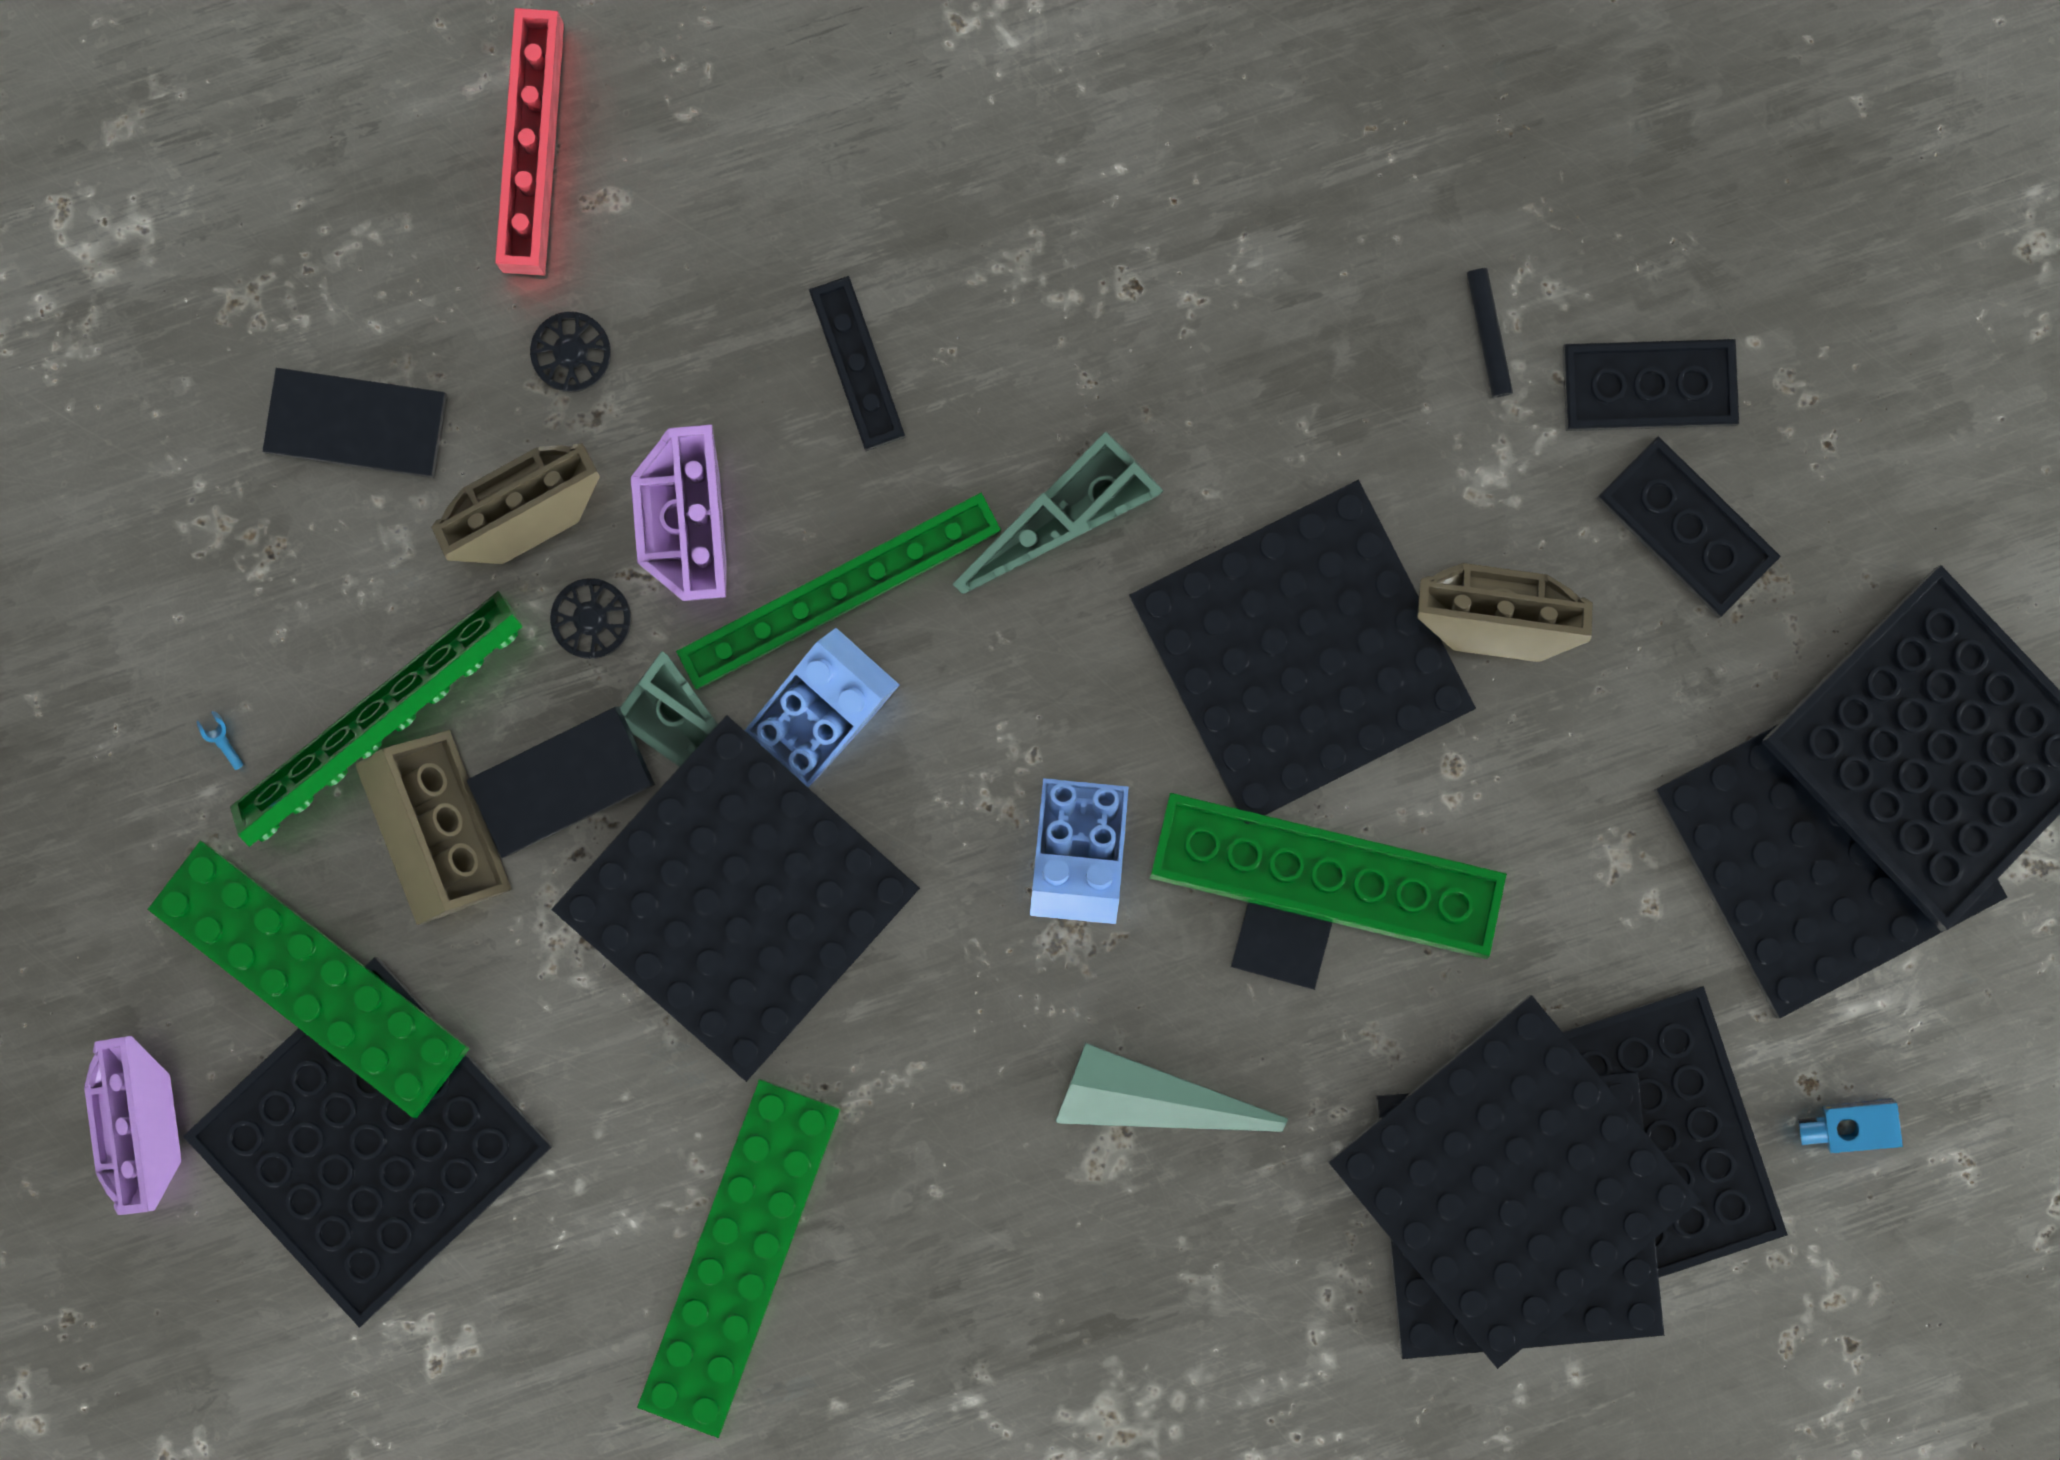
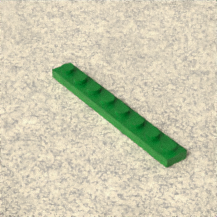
M981 492L677 650L676 653L695 689L699 690L1001 533V528Z

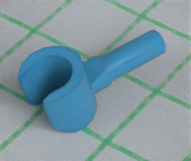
M211 711L218 723L217 728L212 731H206L201 723L197 721L198 730L206 741L215 742L233 768L237 770L244 763L225 735L226 726L222 717L217 712Z

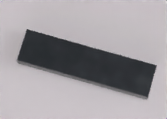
M846 276L809 289L865 452L906 438L850 277Z

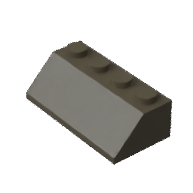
M450 730L383 748L369 758L355 764L417 925L453 914L512 890L491 834L466 781L469 778Z

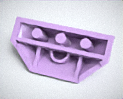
M712 424L668 428L661 437V440L631 476L637 563L682 601L725 598L727 558L720 473Z
M132 1036L96 1041L93 1047L95 1055L89 1065L84 1086L96 1175L106 1194L114 1202V1209L118 1215L154 1211L182 1161L170 1074Z

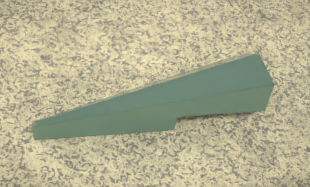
M1104 432L1045 493L1043 492L984 551L953 585L962 594H965L1159 496L1164 490L1108 432Z
M663 651L660 652L620 706L631 733L679 767L718 725L672 660Z
M1085 1043L1055 1122L1082 1125L1283 1132L1288 1118Z

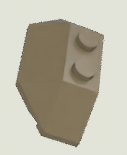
M583 443L573 444L572 447L564 445L536 447L463 487L448 505L442 518L437 519L431 528L448 561L504 564L577 524L600 475Z
M1461 563L1445 569L1432 577L1427 576L1420 580L1417 618L1454 651L1540 662L1590 642L1592 637L1593 602L1585 597L1580 598L1569 587L1547 574Z

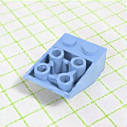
M835 628L815 643L744 731L809 788L872 719L899 687V684L842 632Z
M1043 778L1030 916L1116 924L1120 897L1128 786Z

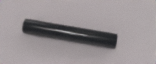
M1488 268L1471 270L1467 272V278L1492 398L1513 394Z

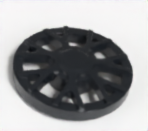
M561 312L549 317L537 328L531 341L530 357L536 373L547 385L563 392H579L592 387L604 376L610 364L611 346L606 332L596 320L579 312ZM575 319L574 334H563L562 320ZM579 320L586 322L582 327L579 326ZM558 322V328H554L552 325ZM591 325L599 335L585 344L580 335ZM548 328L560 337L554 346L541 339ZM602 339L603 346L596 345V343ZM541 343L544 347L538 349V344ZM588 349L604 350L602 363L587 360ZM553 351L555 361L540 367L537 354ZM584 364L592 377L580 383L574 369ZM559 365L568 369L564 384L552 380ZM593 366L600 367L596 373L592 370ZM551 369L548 376L543 372L544 370ZM574 378L576 384L568 385L570 379Z
M595 578L577 580L566 586L556 597L550 615L551 629L557 642L569 653L585 659L602 658L615 652L626 640L631 627L630 606L622 592L604 580ZM589 586L591 601L581 603L576 589ZM594 586H600L597 592L594 591ZM606 588L615 597L604 608L601 604L597 603V600ZM571 592H573V598L567 597ZM564 600L577 606L573 616L559 612ZM619 600L621 607H614V604ZM623 611V624H609L608 612ZM558 616L563 617V621L558 623ZM573 622L577 631L564 639L559 627ZM606 628L616 638L607 648L598 638V635L604 632ZM615 628H622L619 635L615 632ZM582 634L592 636L590 652L577 650ZM574 639L575 642L574 646L572 647L568 644V642ZM596 644H599L602 650L595 651Z

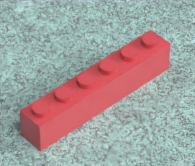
M515 8L495 260L502 273L545 276L564 34V23L558 11Z

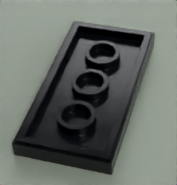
M1736 339L1563 345L1566 431L1737 426L1739 424Z
M276 368L262 452L271 455L434 478L447 394L441 391Z
M1659 436L1597 497L1718 618L1722 617L1781 557Z
M620 706L613 707L466 780L501 858L517 853L655 785Z

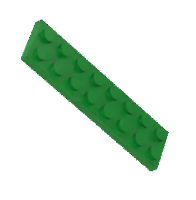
M499 591L494 593L232 804L230 809L238 836L249 847L258 840L263 842L277 832L282 820L292 812L298 814L304 811L313 802V795L326 785L331 787L340 782L348 773L349 766L359 758L366 759L372 756L381 747L382 740L394 730L399 732L407 728L415 720L416 712L426 704H435L443 699L449 692L452 683L462 675L467 677L475 673L483 665V658L494 649H503L511 644L518 636L517 631L523 626Z
M1170 793L1150 879L1488 959L1491 953L1507 874Z
M200 840L147 909L413 1118H417L470 1049L206 842Z
M759 1079L638 1403V1409L713 1437H720L841 1111L840 1108Z

